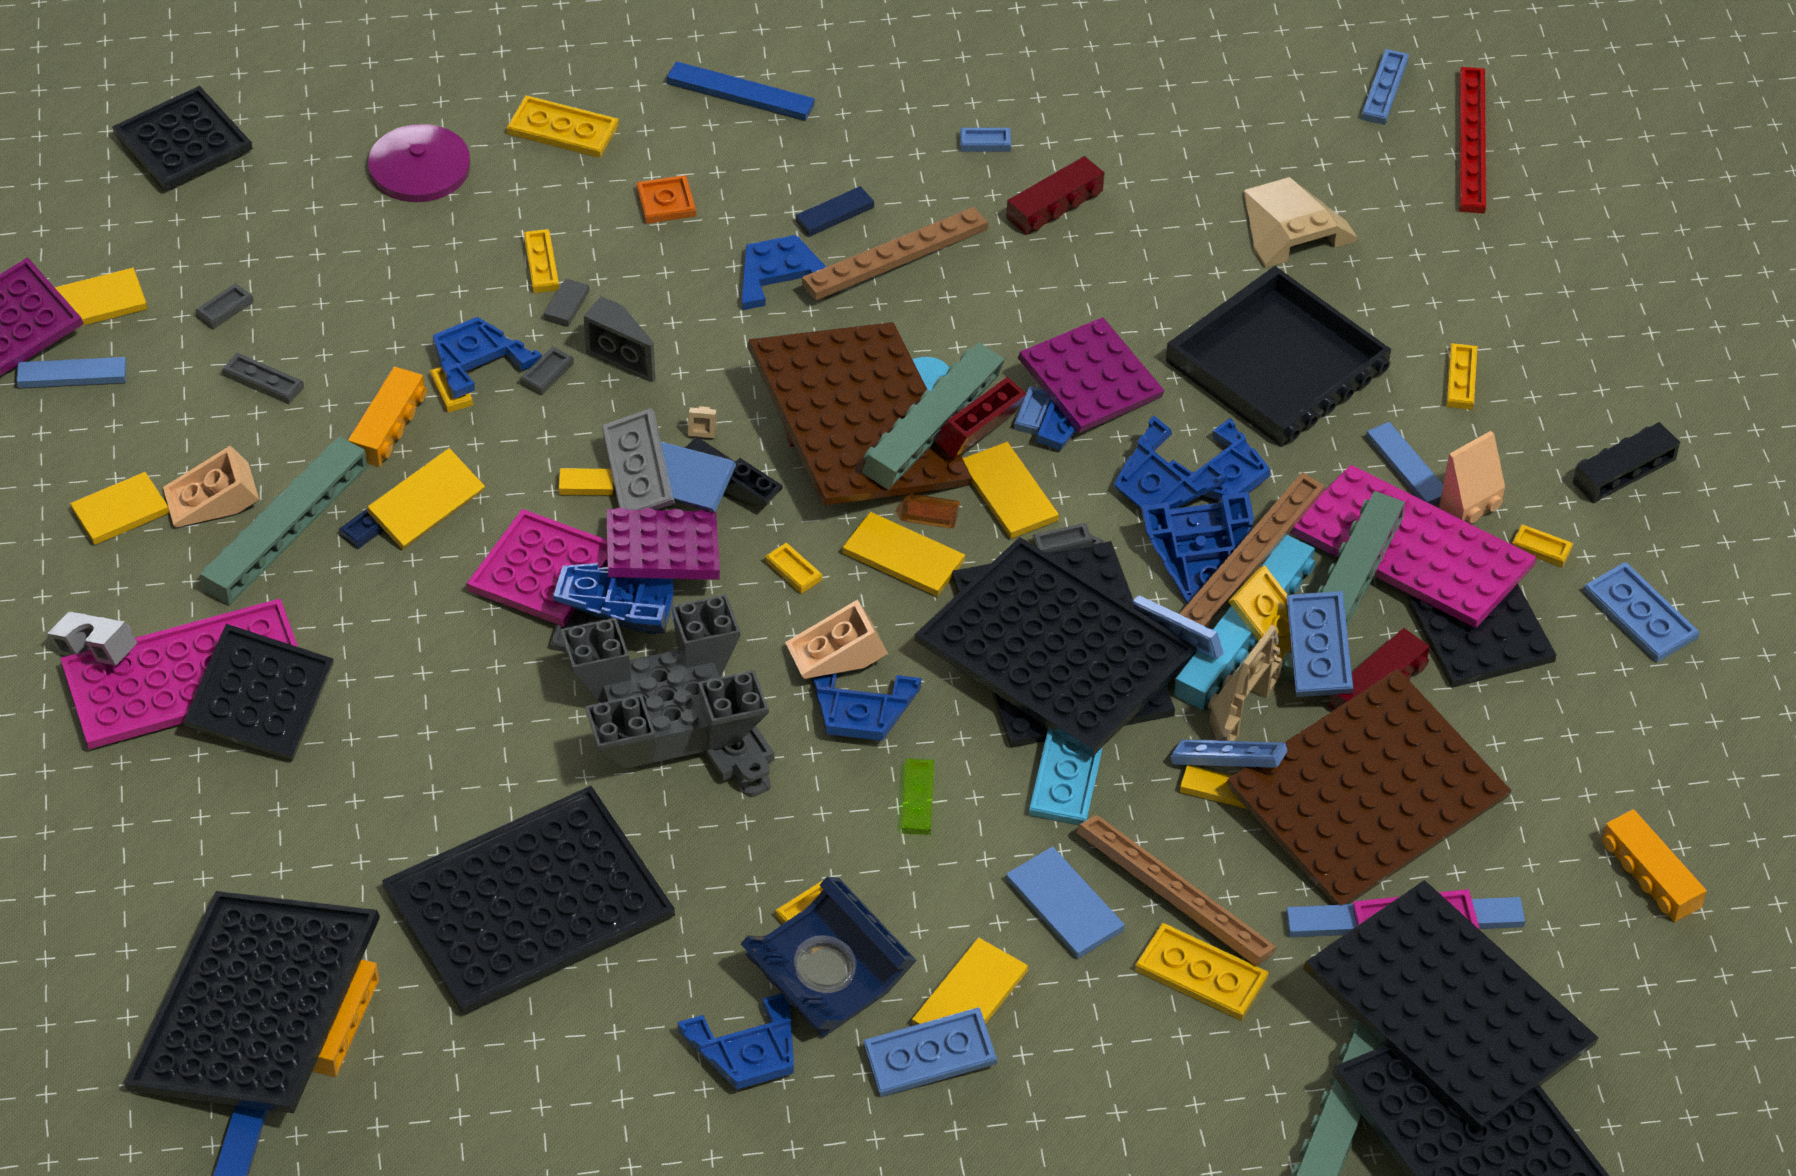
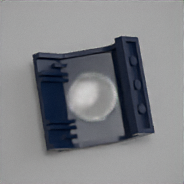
M828 876L820 884L823 891L806 909L765 936L748 935L741 943L747 951V958L758 966L765 974L767 980L781 991L785 999L803 1015L805 1021L823 1038L889 993L917 961L840 878Z

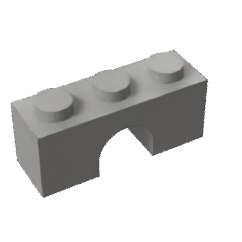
M68 612L47 633L60 655L70 656L90 649L97 662L117 665L137 644L132 635V629L126 622L75 612Z

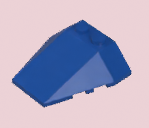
M1249 492L1222 495L1219 503L1170 509L1168 502L1141 506L1146 534L1186 604L1193 599L1251 532L1254 516Z
M598 563L562 566L553 600L605 620L616 618L619 625L638 632L665 634L673 604L675 579L608 577L607 567L598 568Z

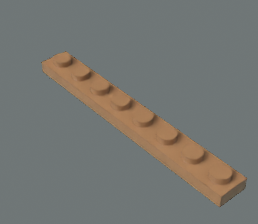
M972 207L802 277V286L815 300H818L983 232L988 228V221L975 207Z
M1302 472L1180 612V615L1208 627L1229 603L1228 601L1255 573L1324 493L1325 486Z
M1095 815L1079 825L1077 834L1083 837L1089 844L1095 846L1112 861L1130 872L1132 876L1141 880L1153 889L1155 893L1161 895L1178 910L1184 912L1201 927L1207 929L1224 944L1230 946L1242 955L1244 959L1257 966L1273 956L1276 949L1274 944L1100 816Z

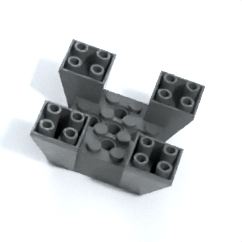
M726 594L671 606L678 650L629 660L616 618L561 629V635L573 672L600 702L599 704L585 706L598 750L623 768L627 769L700 753L708 749L736 745L769 714L767 703L754 670L721 677L740 638V630Z

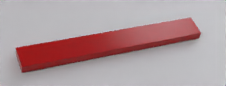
M1460 67L1459 212L1485 214V68Z

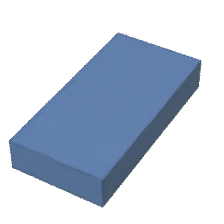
M960 128L961 152H1011L1010 128Z
M1029 387L1015 420L1014 430L1038 435L1051 403L1050 397L1043 389Z

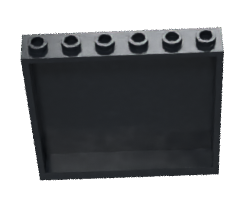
M1274 266L1167 343L1166 362L1276 444L1283 447L1289 441L1297 439L1306 428L1313 427L1318 419L1326 413L1330 414L1342 401L1349 400L1358 389L1366 387L1378 374L1385 373L1390 366L1391 348Z

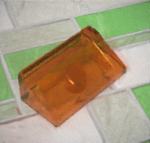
M907 494L903 501L901 519L906 522L954 528L960 502L924 495Z

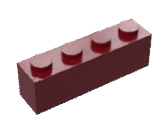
M1083 156L1008 199L1006 218L1025 235H1028L1053 219L1059 218L1072 208L1078 207L1091 197L1100 194L1103 191L1105 172L1086 156Z
M1006 377L949 418L936 437L935 442L953 458H956L1013 416L1027 394L1009 377Z
M1403 628L1352 672L1353 693L1330 695L1329 708L1335 710L1397 669L1410 681L1411 676L1416 672H1422L1428 665L1430 646Z

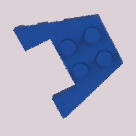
M797 235L746 244L742 309L747 310L766 306V298L761 286L800 279L826 268V266Z
M479 317L436 333L432 339L449 390L454 399L475 390V382L465 371L503 355H507L522 371L532 367L542 357L540 352L536 350L531 352L524 348V343L521 341L508 339L504 336L503 331Z
M1153 416L1148 422V429L1139 438L1135 452L1132 456H1129L1114 486L1117 491L1140 510L1143 505L1166 502L1169 503L1170 509H1176L1226 483L1228 477L1210 461L1190 480L1155 452L1172 435V431L1156 416Z
M1229 418L1213 430V439L1227 448L1211 459L1210 462L1227 475L1228 481L1203 494V496L1220 500L1222 495L1250 492L1270 477V468L1258 452L1249 446L1244 434L1238 432L1232 419ZM1174 460L1169 462L1189 480L1205 466L1203 465L1195 472H1191Z
M837 673L812 677L826 734L880 741L884 740L921 689V678L896 675L892 695L835 688Z
M782 993L763 998L762 1007L770 1021L768 1024L714 1038L704 1015L678 1022L677 1030L679 1034L736 1090L790 1075L794 1072L790 1003Z

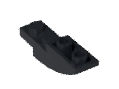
M697 436L685 447L732 460ZM739 458L735 462L736 467L724 494L745 502L767 505L782 490L783 485L742 458Z

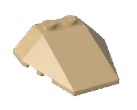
M1290 177L1244 190L1246 210L1250 221V232L1253 237V249L1265 268L1287 262L1290 247L1325 236H1327L1334 248L1357 241L1358 237L1344 218Z
M1273 625L1269 627L1235 673L1226 677L1221 692L1219 694L1215 693L1212 696L1208 708L1211 709L1209 722L1216 741H1236L1240 732L1243 703L1248 694L1252 691L1267 698L1279 682L1282 659L1277 657L1281 651L1280 648L1275 646L1279 642L1277 627Z

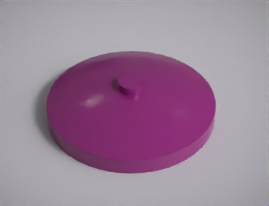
M430 124L408 125L390 131L374 144L368 158L369 173L374 185L381 192L394 199L406 202L433 201L453 193L465 182L470 172V154L463 139L449 129Z

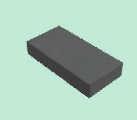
M565 278L544 312V319L569 327L590 292L589 285Z
M235 283L195 310L196 316L212 329H215L252 304L253 296Z
M552 346L520 377V384L542 396L574 364V358Z
M1086 523L1033 535L1035 547L1045 553L1093 547V541Z

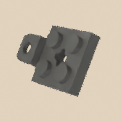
M757 726L735 745L737 748L743 747L740 750H731V746H725L704 751L721 779L725 781L736 776L737 783L747 796L754 797L770 790V779L768 777L770 767L768 763L775 760L774 752ZM755 781L761 783L758 787H753L750 784Z

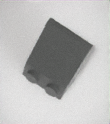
M601 296L584 315L586 353L653 382L655 380L653 341L624 306Z

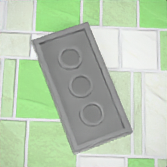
M650 408L602 425L619 508H626L627 510L651 508L658 510L675 504L653 409Z

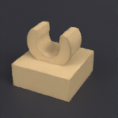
M699 406V408L690 407L688 436L715 438L717 410L704 406Z

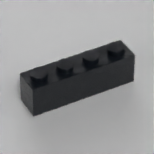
M1660 422L1650 427H1645L1639 433L1622 439L1618 444L1601 450L1597 455L1580 461L1575 468L1573 484L1594 504L1675 461L1680 441Z

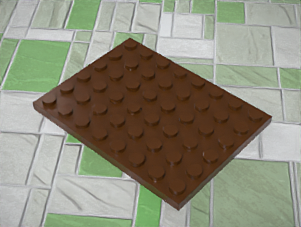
M894 322L749 339L747 348L823 506L969 486L973 478L961 454L953 458L936 442L889 490L862 473L866 463L863 458L870 447L875 448L881 436L885 432L889 434L895 422L899 418L904 419L911 405H917L924 392L928 390Z
M1399 669L1284 742L1286 743L1287 753L1277 768L1245 767L1228 778L1226 786L1332 905L1340 906L1352 903L1509 797L1512 791Z

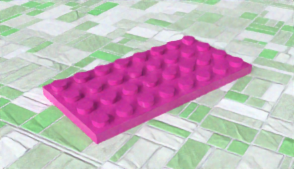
M1350 465L1324 491L1290 531L1291 534L1338 557L1342 543H1347L1351 537L1349 536V531L1355 520L1359 521L1361 517L1360 510L1364 500H1370L1374 491L1404 501V518L1374 576L1475 628L1517 585L1536 562V556L1353 465Z
M281 598L136 637L137 644L117 665L97 662L90 650L60 658L88 749L184 723V719L226 624L298 647Z

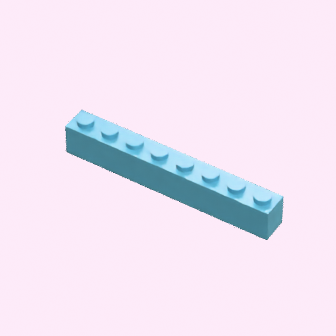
M1286 535L1262 566H1266L1287 595H1291L1292 592L1296 593L1299 590L1303 577L1305 575L1309 576L1312 573L1316 561L1313 560L1315 548ZM1232 606L1213 629V631L1218 633L1224 654L1215 659L1197 650L1176 678L1174 696L1203 711L1209 704L1212 696L1215 693H1220L1226 677L1234 674V669L1237 665H1241L1248 656L1249 649L1255 647L1258 643L1256 637Z

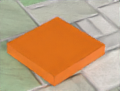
M686 175L636 182V189L646 224L696 216V208Z

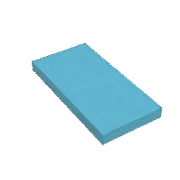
M1048 728L1029 815L1076 825L1086 821L1103 747L1094 756H1091Z

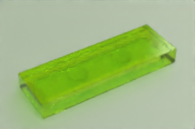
M906 758L902 834L931 835L934 779L933 759Z

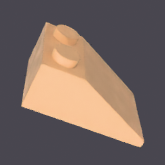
M1492 431L1453 451L1448 457L1439 508L1467 523H1474L1486 513L1496 511L1503 503L1505 484L1495 434Z
M231 445L163 487L175 527L237 514L259 500L249 463Z
M858 599L785 642L804 679L865 668L888 654L872 621Z

